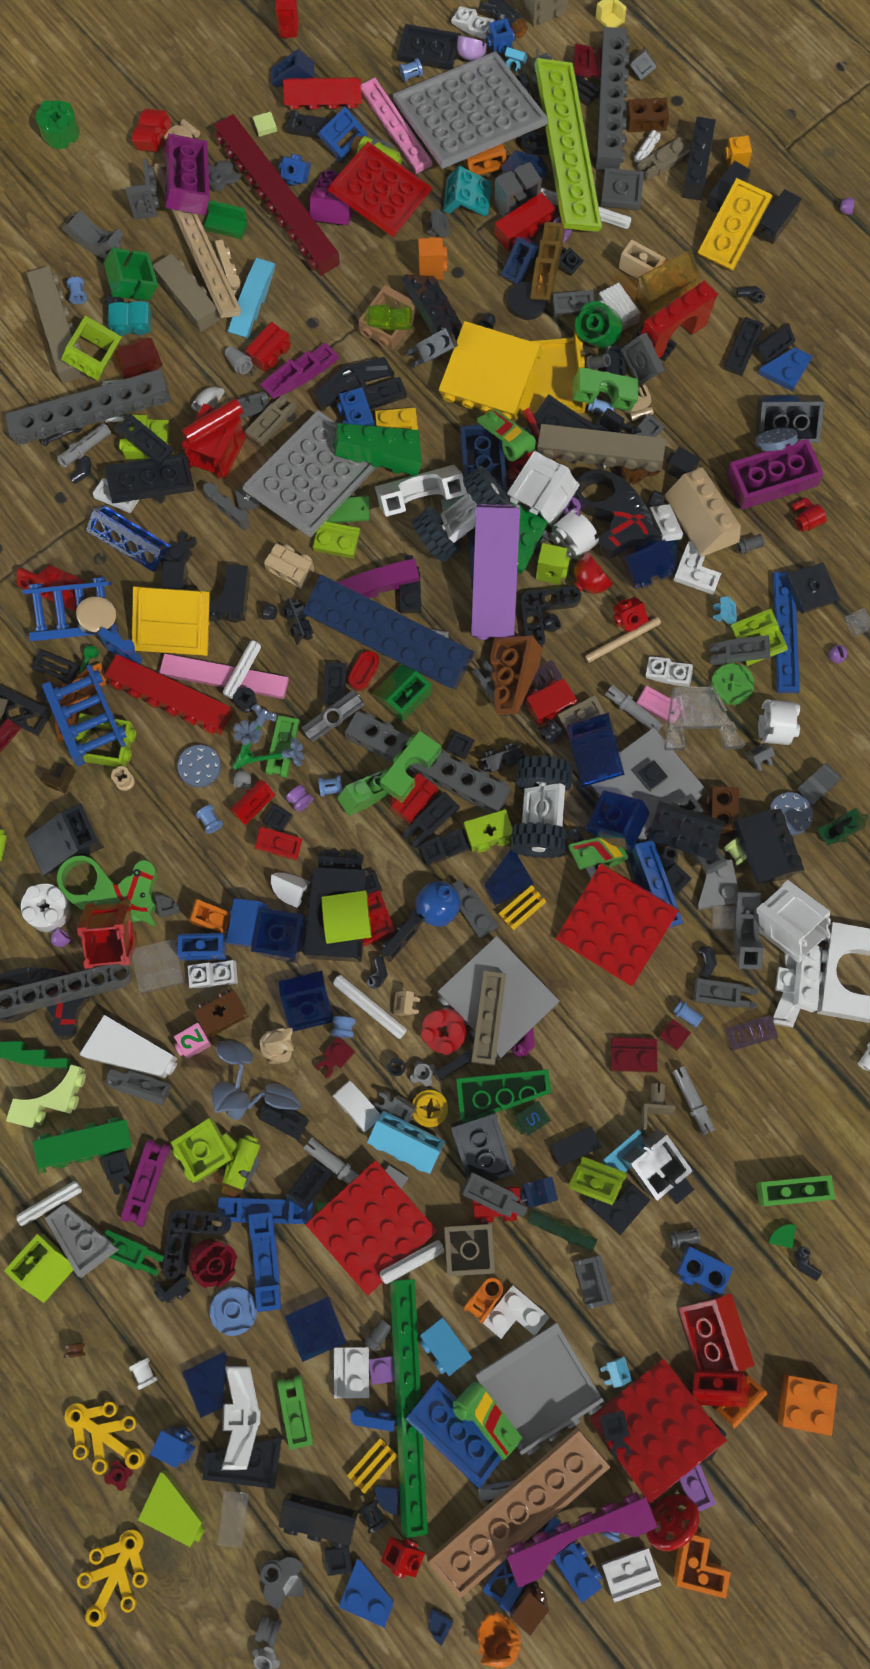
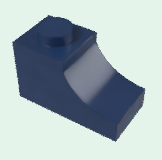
M297 49L271 67V84L277 88L283 85V79L314 78V61Z
M517 150L512 153L501 167L503 173L509 171L513 173L514 169L519 165L531 162L540 177L545 178L549 173L542 157Z
M518 237L501 275L516 284L520 283L529 268L534 265L539 254L540 245L526 237Z
M552 1177L523 1184V1190H520L522 1203L527 1204L528 1208L558 1201Z

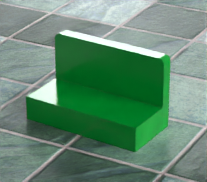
M209 200L207 206L209 214L204 225L205 231L242 240L248 226L245 208Z

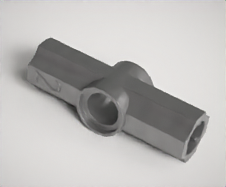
M353 689L334 704L327 706L323 712L303 725L302 729L306 736L314 742L333 727L340 725L344 719L364 706L365 703L355 689ZM330 711H336L339 714V718L332 721L328 718L327 714Z

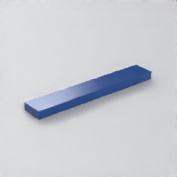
M774 572L772 575L774 616L788 648L787 651L775 655L777 693H799L796 601L784 577L787 573L791 572Z

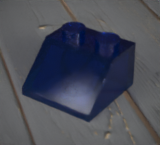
M665 539L625 557V567L635 589L639 587L641 589L647 588L653 584L652 581L658 578L660 580L667 579L672 576V572L675 569Z
M603 790L586 825V830L613 846L633 851L650 812L643 800Z
M259 907L251 952L275 960L298 963L305 928L304 915Z
M323 971L278 981L280 998L288 1026L292 1028V1032L333 1022V1013Z

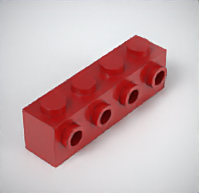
M361 77L283 79L284 105H289V109H301V105H308L309 109H319L320 105H328V108H339L340 104H347V108H358V104H362Z

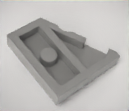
M726 860L727 866L709 875L706 874L697 910L736 905L738 886L732 860Z

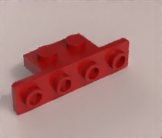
M48 565L38 575L23 568L17 570V586L25 590L29 589V585L42 584V588L85 584V580L51 565ZM62 590L64 607L76 612L75 590ZM53 591L41 592V597L55 602Z

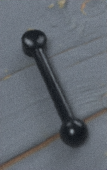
M81 428L68 430L66 433H60L48 439H42L41 444L43 446H47L49 442H52L70 433L81 432Z

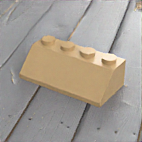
M703 467L684 474L664 495V499L667 504H670L674 515L700 557L739 543L741 525Z

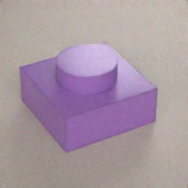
M393 1356L369 1359L372 1385L395 1381Z

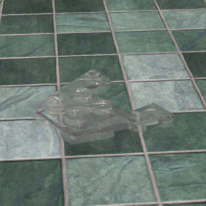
M675 687L672 690L664 745L665 751L683 750L686 748L683 729L719 728L724 749H742L745 746L743 739H739L735 731L737 728L734 722H730L725 713L727 709L715 687Z

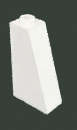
M105 1015L79 1054L88 1060L162 1078L171 1075L177 1066V1063H175L177 1058Z

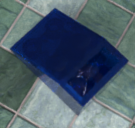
M609 712L567 725L569 740L582 788L625 775L616 730Z

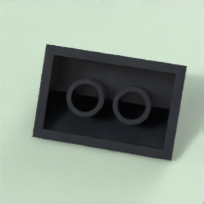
M820 395L758 396L756 412L757 436L772 429L791 428L797 431L798 441L809 439L810 443H820L825 401Z
M781 809L766 810L734 822L757 884L785 880L804 871L802 859L797 852L793 836L790 834L786 818Z
M288 1492L282 1503L278 1527L284 1528L283 1532L289 1535H297L299 1532L307 1534V1539L321 1542L322 1539L331 1541L332 1546L345 1548V1545H351L358 1511Z

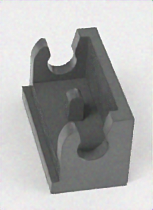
M593 290L554 293L551 301L553 317H558V314L581 313V308L585 304L594 301Z
M601 1255L574 1261L587 1309L614 1303Z

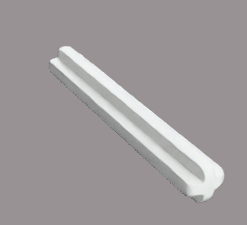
M342 975L335 978L333 981L335 987L394 1036L401 1039L405 1035L407 1030L404 1026Z

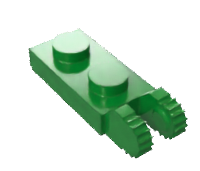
M105 1230L103 1235L119 1248L109 1258L136 1270L141 1269L152 1275H158L159 1270L157 1268L143 1264L146 1255L156 1261L163 1262V1255L149 1250V1247L111 1230Z

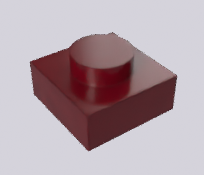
M672 1019L658 1038L675 1051H678L691 1032Z

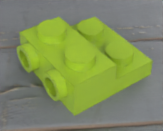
M133 415L168 444L169 420L148 419L147 415ZM125 437L120 439V451H123L126 459H150Z
M208 1118L171 1142L174 1147L173 1153L175 1157L182 1162L184 1174L192 1183L202 1181L216 1172L218 1168L234 1159L213 1118Z

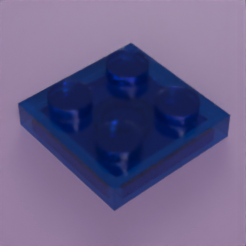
M326 1297L284 1316L302 1362L347 1342L330 1297Z

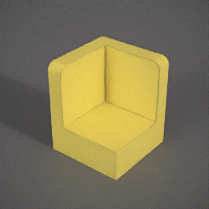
M601 0L597 3L596 19L604 27H618L625 22L626 6L619 0Z

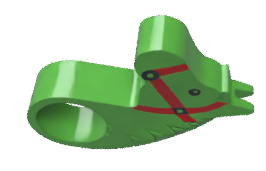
M86 856L71 857L59 868L57 883L61 892L81 910H84L85 905L89 903L100 905L131 900L132 922L144 921L151 926H156L152 914L157 906L154 904L152 891L158 877V872L149 861H139L134 866L133 874L124 878L118 885L113 883L99 864ZM80 864L92 865L97 872L95 889L88 892V895L71 894L66 885L68 873L72 868Z

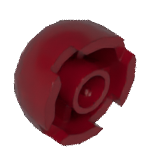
M211 1238L203 1240L191 1252L189 1270L194 1280L202 1287H222L234 1276L236 1272L234 1268L238 1257L234 1249L221 1239Z

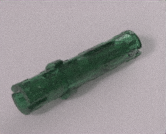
M535 1209L532 1210L527 1222L568 1241L570 1245L575 1244L591 1253L598 1238L578 1230L579 1228L576 1226L573 1228Z

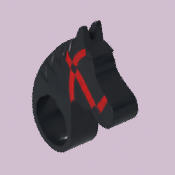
M594 469L584 473L577 482L580 486L576 490V495L581 504L580 510L587 515L611 522L610 530L604 532L599 539V551L602 556L614 558L630 547L641 546L643 548L649 541L661 542L660 537H662V534L653 526L651 515L636 490L623 478L605 470ZM602 484L610 488L613 496L601 502H592L584 498L582 492L590 485Z
M40 967L18 968L0 974V987L5 984L23 986L68 975L69 973ZM94 979L92 983L98 984L96 979ZM73 983L70 986V989H79L81 987V983ZM51 988L47 995L54 996L58 993L59 989ZM33 993L28 994L24 1001L30 1002L36 995ZM89 996L46 1007L49 1014L54 1018L52 1030L60 1039L68 1040L76 1035L79 1013L86 1003L90 1002ZM39 1009L0 1018V1022L14 1023Z

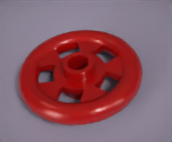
M672 1494L662 1498L651 1509L656 1524H660L662 1530L656 1533L655 1529L646 1532V1536L655 1548L662 1551H672L683 1547L693 1538L699 1525L700 1515L696 1503L690 1497L682 1494ZM680 1505L686 1507L683 1513L677 1510ZM669 1507L670 1510L662 1516L661 1513ZM684 1520H688V1521H689V1523H688L686 1529H684V1526H685ZM667 1534L674 1536V1539L666 1540Z

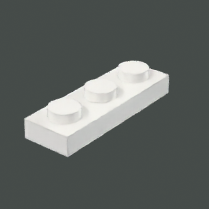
M816 946L807 954L806 961L803 959L800 963L797 962L793 1006L809 1012H814L818 1009L822 947Z

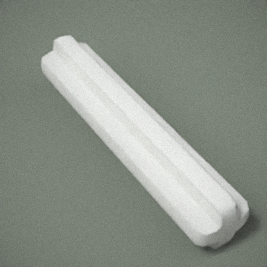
M253 640L249 642L223 690V694L226 697L234 698L235 692L239 689L261 649L258 642Z
M73 1181L16 1216L19 1225L25 1226L81 1193L80 1184L77 1181Z
M437 1240L380 1271L382 1281L388 1284L445 1252L443 1244Z

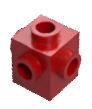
M635 596L630 599H624L618 605L612 607L615 614L613 615L615 625L621 627L626 632L636 630L640 625L649 621L644 603Z
M390 1537L380 1562L389 1567L391 1573L397 1577L405 1578V1575L416 1578L425 1552L417 1547L418 1543L413 1539L404 1538V1540Z

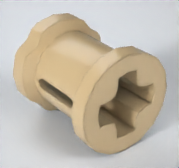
M119 766L112 771L111 779L119 790L128 791L134 786L135 779L126 767Z

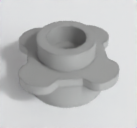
M416 1061L414 1063V1073L410 1076L413 1083H423L426 1087L432 1084V1074L436 1071L435 1066Z
M267 1645L262 1649L254 1648V1665L257 1669H272L273 1667L278 1668L280 1666V1660L276 1658L273 1647Z

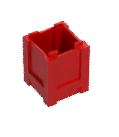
M203 403L194 422L216 409ZM236 417L191 445L185 439L182 446L185 449L186 456H188L190 468L198 467L216 474L218 479L221 477L226 479L246 440V435L243 434L241 417Z
M123 900L121 903L95 905V903H89L85 905L77 926L78 936H81L84 951V969L94 968V966L121 964L122 966L131 964L137 943V935L134 932L131 916V900Z

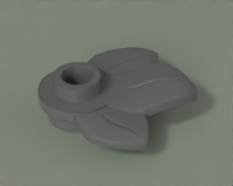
M228 160L220 161L216 166L208 164L209 186L214 191L223 190L226 184L236 183L241 178V174L233 172V164Z
M286 1557L280 1561L269 1559L260 1568V1578L265 1584L264 1597L275 1609H280L284 1596L297 1597L302 1596L304 1593L303 1582L297 1575L302 1569L303 1564L294 1557ZM275 1568L277 1575L274 1577L270 1576L268 1569Z

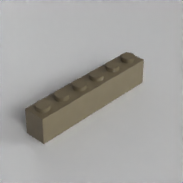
M50 266L26 272L62 383L86 377L85 373L61 360L67 344L75 333V328L72 322H68V318H71L67 305L63 306L62 303L66 300L62 289L58 290L57 286L61 284L57 273H52ZM77 341L74 347L81 351L79 341Z
M541 424L538 453L549 459L557 458L566 462L583 461L586 464L600 463L608 467L617 465L624 466L627 469L642 468L654 472L657 470L662 471L666 438Z

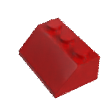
M732 1293L678 1308L698 1371L740 1373L755 1366Z

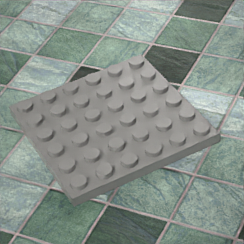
M496 51L393 94L394 102L442 169L548 124L547 116Z

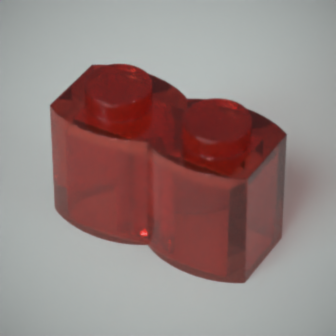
M152 338L142 339L133 345L121 347L114 352L125 379L141 375L144 372L156 371L163 365Z

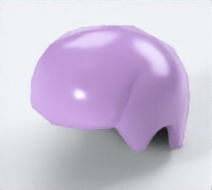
M458 36L457 50L461 57L473 61L485 55L486 43L482 46L481 40Z

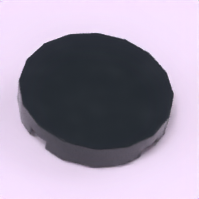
M530 281L518 283L510 290L508 295L509 310L514 316H519L523 320H532L541 316L547 306V301L530 299L533 283Z

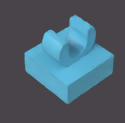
M509 47L506 49L505 56L508 59L506 65L510 69V65L516 63L515 71L518 72V68L521 70V64L526 65L528 58L526 53Z
M729 596L721 597L720 603L713 605L716 611L721 610L718 615H714L713 618L719 622L724 620L729 625L736 623V603Z
M625 1356L616 1358L601 1368V1372L609 1371L611 1378L604 1381L606 1385L613 1384V1387L616 1388L632 1381Z

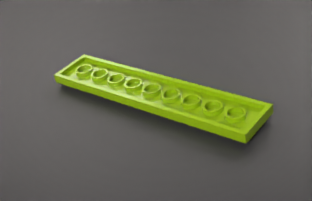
M537 58L534 65L542 111L548 118L545 129L561 222L565 229L599 232L602 224L573 63Z

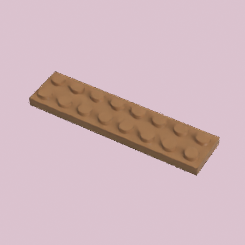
M577 1427L427 1557L428 1564L454 1594L461 1599L507 1558L505 1552L510 1550L509 1546L520 1541L525 1543L610 1468L609 1463Z

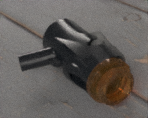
M488 0V3L480 2L479 9L490 12L496 21L507 18L516 38L519 39L526 34L528 26L524 17L507 0Z

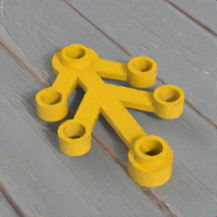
M113 1401L88 1409L81 1403H75L69 1406L65 1412V1422L74 1430L76 1447L73 1450V1456L75 1459L83 1460L89 1455V1448L85 1445L84 1429L91 1433L95 1457L92 1469L97 1475L105 1473L109 1467L108 1461L105 1459L103 1443L124 1457L125 1463L130 1469H138L146 1461V1454L141 1448L130 1449L110 1434V1432L120 1430L127 1432L134 1430L137 1426V1419L134 1416L129 1415L122 1420L99 1425L90 1419L101 1415L106 1417L114 1416L118 1411V1405ZM108 1405H112L114 1407V1411L112 1414H109L106 1411V1407ZM74 1412H78L80 1414V1419L78 1421H75L73 1419ZM127 1419L133 1421L132 1428L126 1426L125 1422ZM79 1447L85 1450L84 1456L78 1455L77 1450ZM131 1455H137V1464L131 1462ZM98 1462L104 1464L103 1471L97 1469Z
M134 1529L127 1530L121 1535L119 1542L103 1548L96 1547L90 1552L89 1560L95 1565L100 1564L105 1557L120 1553L116 1563L92 1572L84 1571L77 1578L78 1586L86 1589L93 1582L108 1577L97 1602L86 1611L85 1619L90 1626L97 1627L105 1621L107 1617L106 1605L117 1582L122 1596L121 1609L124 1612H131L136 1607L137 1599L132 1594L125 1566L130 1558L135 1573L132 1578V1583L135 1587L142 1588L147 1584L149 1576L144 1571L139 1553L143 1548L144 1540L139 1531ZM128 1539L134 1540L135 1545L133 1548L127 1546ZM95 1551L101 1553L100 1560L94 1559L93 1554ZM83 1575L88 1576V1584L82 1583L81 1578ZM137 1575L144 1576V1583L137 1582ZM126 1599H130L133 1602L131 1608L125 1606ZM92 1612H97L99 1614L98 1620H93L91 1618Z

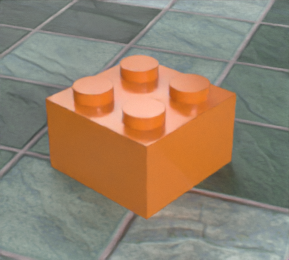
M783 1373L777 1424L783 1427L832 1436L838 1385Z

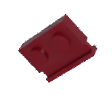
M575 43L573 49L575 75L580 77H591L594 75L597 76V79H600L602 48L594 50L592 46Z
M612 1037L611 1072L657 1073V1039Z

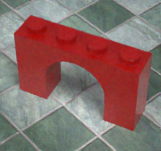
M704 280L645 321L641 335L647 333L659 358L664 355L670 337L680 325L691 335L706 326L718 293Z

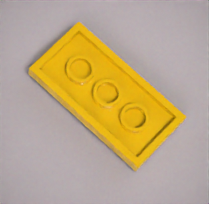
M736 178L698 251V255L733 272L769 205L772 194Z

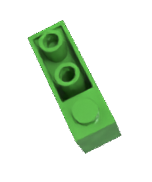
M384 770L345 786L337 799L348 816L367 809L389 795L380 785V776Z

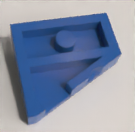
M794 347L761 367L758 374L793 392L813 356Z
M357 1558L339 1608L385 1628L394 1599L383 1589L378 1579L364 1565L362 1559Z

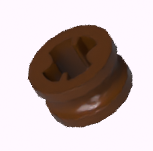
M85 1343L63 1345V1349L66 1350L64 1358L86 1356V1352H83Z

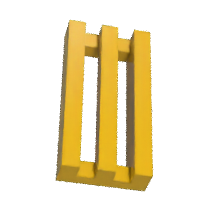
M531 885L498 915L514 931L546 903V900ZM530 893L533 895L509 917L505 916ZM536 899L539 901L514 924L511 922Z
M380 1437L348 1473L347 1477L365 1494L395 1460L398 1454ZM381 1445L384 1449L357 1478L355 1476L356 1472ZM388 1452L391 1456L364 1485L362 1481Z

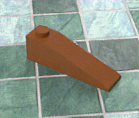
M533 636L494 638L490 661L493 665L492 679L495 683L494 698L498 715L518 714L539 668L543 648Z

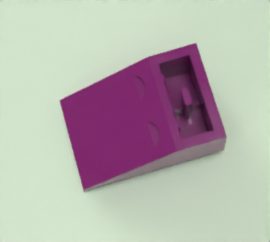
M332 170L322 171L310 196V215L314 221L349 225L354 209L328 191L330 184L340 173Z

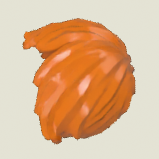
M496 1611L495 1614L490 1613L486 1615L484 1621L480 1623L481 1626L477 1630L480 1646L478 1653L483 1656L480 1660L482 1665L502 1669L510 1667L515 1662V1659H518L521 1649V1634L510 1618Z

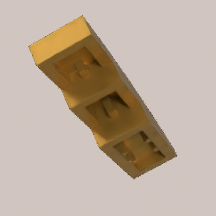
M545 222L543 238L540 240L539 254L535 262L530 296L532 300L551 301L565 233L563 223Z

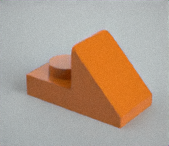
M195 899L188 921L198 928H207L226 935L231 916L230 912Z

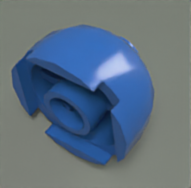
M433 881L426 884L420 890L414 905L417 914H421L425 918L424 921L433 926H446L456 918L461 902L458 892L452 885L443 881Z

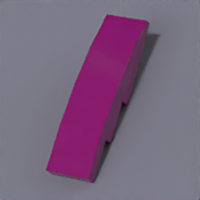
M325 342L313 353L308 350L295 362L292 359L288 360L260 385L275 399L298 388L322 373L339 360V356Z
M414 558L372 569L338 583L367 598L378 597L380 592L399 589V585L419 581V575Z

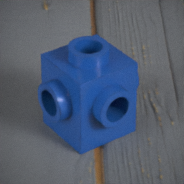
M507 18L490 22L489 33L486 35L488 48L491 47L492 52L496 51L497 54L506 53L507 47L512 48V42L515 41L514 31L511 29Z
M291 153V156H285L280 162V176L286 179V183L297 185V182L302 184L308 183L311 162L302 160L303 156Z

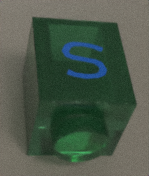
M537 1101L515 1116L516 1122L513 1124L520 1135L525 1134L528 1137L550 1123L551 1119L540 1102Z

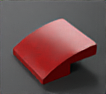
M380 890L370 893L368 897V911L371 924V938L363 939V947L396 935Z

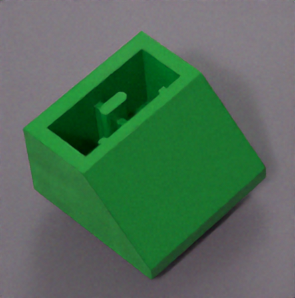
M401 664L372 695L403 723L432 694V684L416 670Z

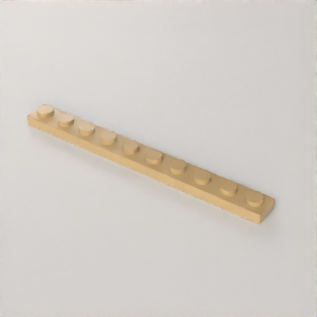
M155 163L154 171L165 193V163ZM172 209L220 317L240 316L241 308L198 215Z

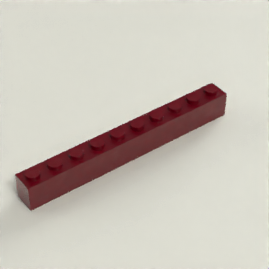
M232 114L214 124L216 133L214 138L217 144L224 147L227 157L233 159L238 172H242L245 175L246 182L250 187H254L259 200H263L268 212L275 215L278 225L281 228L284 227L289 240L296 243L301 256H305L308 259L310 268L313 271L316 270L321 276L340 265L339 252L236 116Z

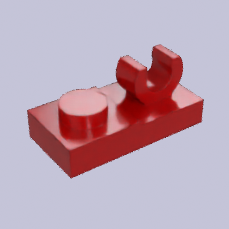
M262 779L259 782L255 781V786L251 790L247 789V794L230 809L244 825L276 796Z
M260 827L254 849L296 861L303 839Z

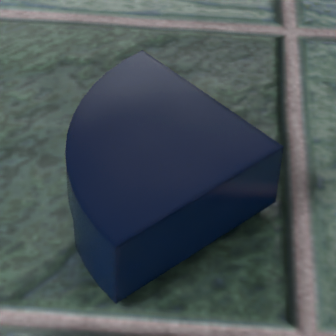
M375 1485V1495L380 1506L388 1513L397 1515L400 1488Z
M432 1607L429 1615L430 1631L435 1641L442 1646L454 1620Z

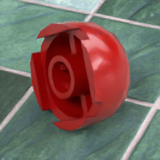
M589 552L581 556L576 562L574 575L577 580L574 583L581 592L585 589L590 594H600L613 585V582Z

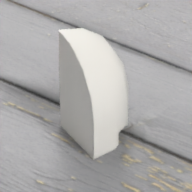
M219 387L204 389L195 398L191 409L199 412L203 403L215 408L225 392L224 389Z
M274 873L271 876V885L277 897L297 908L302 903L303 891L308 892L310 888V881L288 873Z

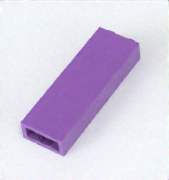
M476 504L471 636H476V639L514 637L520 505Z

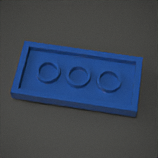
M436 1380L406 1417V1420L470 1481L480 1488L501 1461V1457L473 1420H460L454 1414L453 1402L457 1398Z

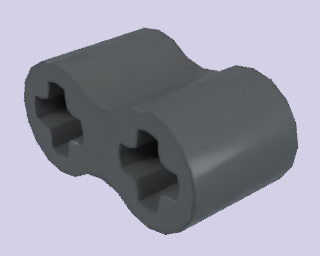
M826 762L797 790L814 805L842 777Z

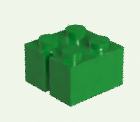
M111 248L104 262V267L112 296L130 298L132 296L133 299L150 301L158 287L149 252L132 250L124 265L129 255V250Z

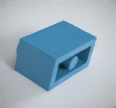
M444 1317L420 1334L422 1340L419 1343L427 1354L432 1352L437 1360L434 1361V1364L441 1374L446 1372L450 1376L472 1358Z

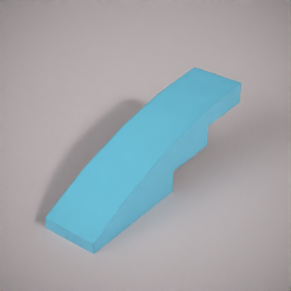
M256 258L238 300L241 308L240 316L232 317L228 330L229 333L249 339L253 322L257 321L261 304L265 303L276 266L275 263Z

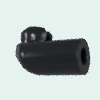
M757 286L737 287L736 290L737 298L748 297L756 304L764 302L766 297L765 293Z
M84 455V457L78 459V470L69 475L74 484L90 475L92 462L89 456Z
M703 945L699 948L698 954L700 957H703L704 965L698 975L708 980L717 965L714 949Z
M383 956L372 959L375 971L367 979V985L370 988L377 989L381 987L388 976Z
M801 1246L794 1253L796 1267L801 1273L818 1281L822 1271L811 1265L809 1258L810 1250L805 1246Z

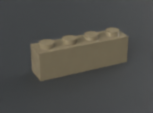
M171 253L153 265L156 279L200 333L220 320L214 301L208 298V293L203 286H198L194 275L185 270V265L181 259H176Z

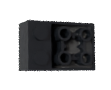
M81 803L60 812L26 837L43 876L58 870L71 857L88 856L104 848L87 810Z

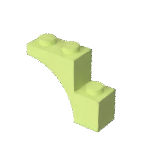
M71 1065L63 1081L48 1094L29 1100L13 1099L6 1121L38 1130L39 1125L44 1123L46 1117L45 1107L71 1114L72 1110H75L78 1105L79 1096H77L79 1087L84 1085L86 1078L85 1070Z

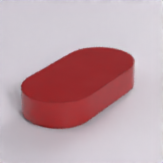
M365 651L361 653L348 675V684L355 691L366 689L379 667V657L375 652Z

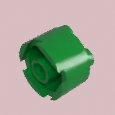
M60 100L43 101L36 113V122L43 140L47 142V145L55 149L69 147L68 144L72 141L75 143L80 135L79 125L71 104Z
M599 301L589 302L581 308L582 311L575 320V330L583 341L596 348H606L620 339L622 321L616 310Z

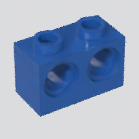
M688 1246L675 1273L681 1275L679 1280L691 1286L695 1282L703 1286L701 1291L714 1297L716 1293L723 1294L733 1267ZM691 1260H694L698 1265V1270L695 1274H690L687 1271V1263ZM712 1271H716L720 1277L716 1285H712L709 1282V1274Z

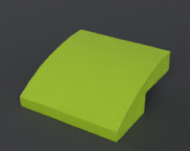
M771 609L731 624L736 639L768 635L771 657L788 650ZM764 659L750 660L745 662L747 666H749Z
M366 891L322 897L323 921L327 944L371 938Z

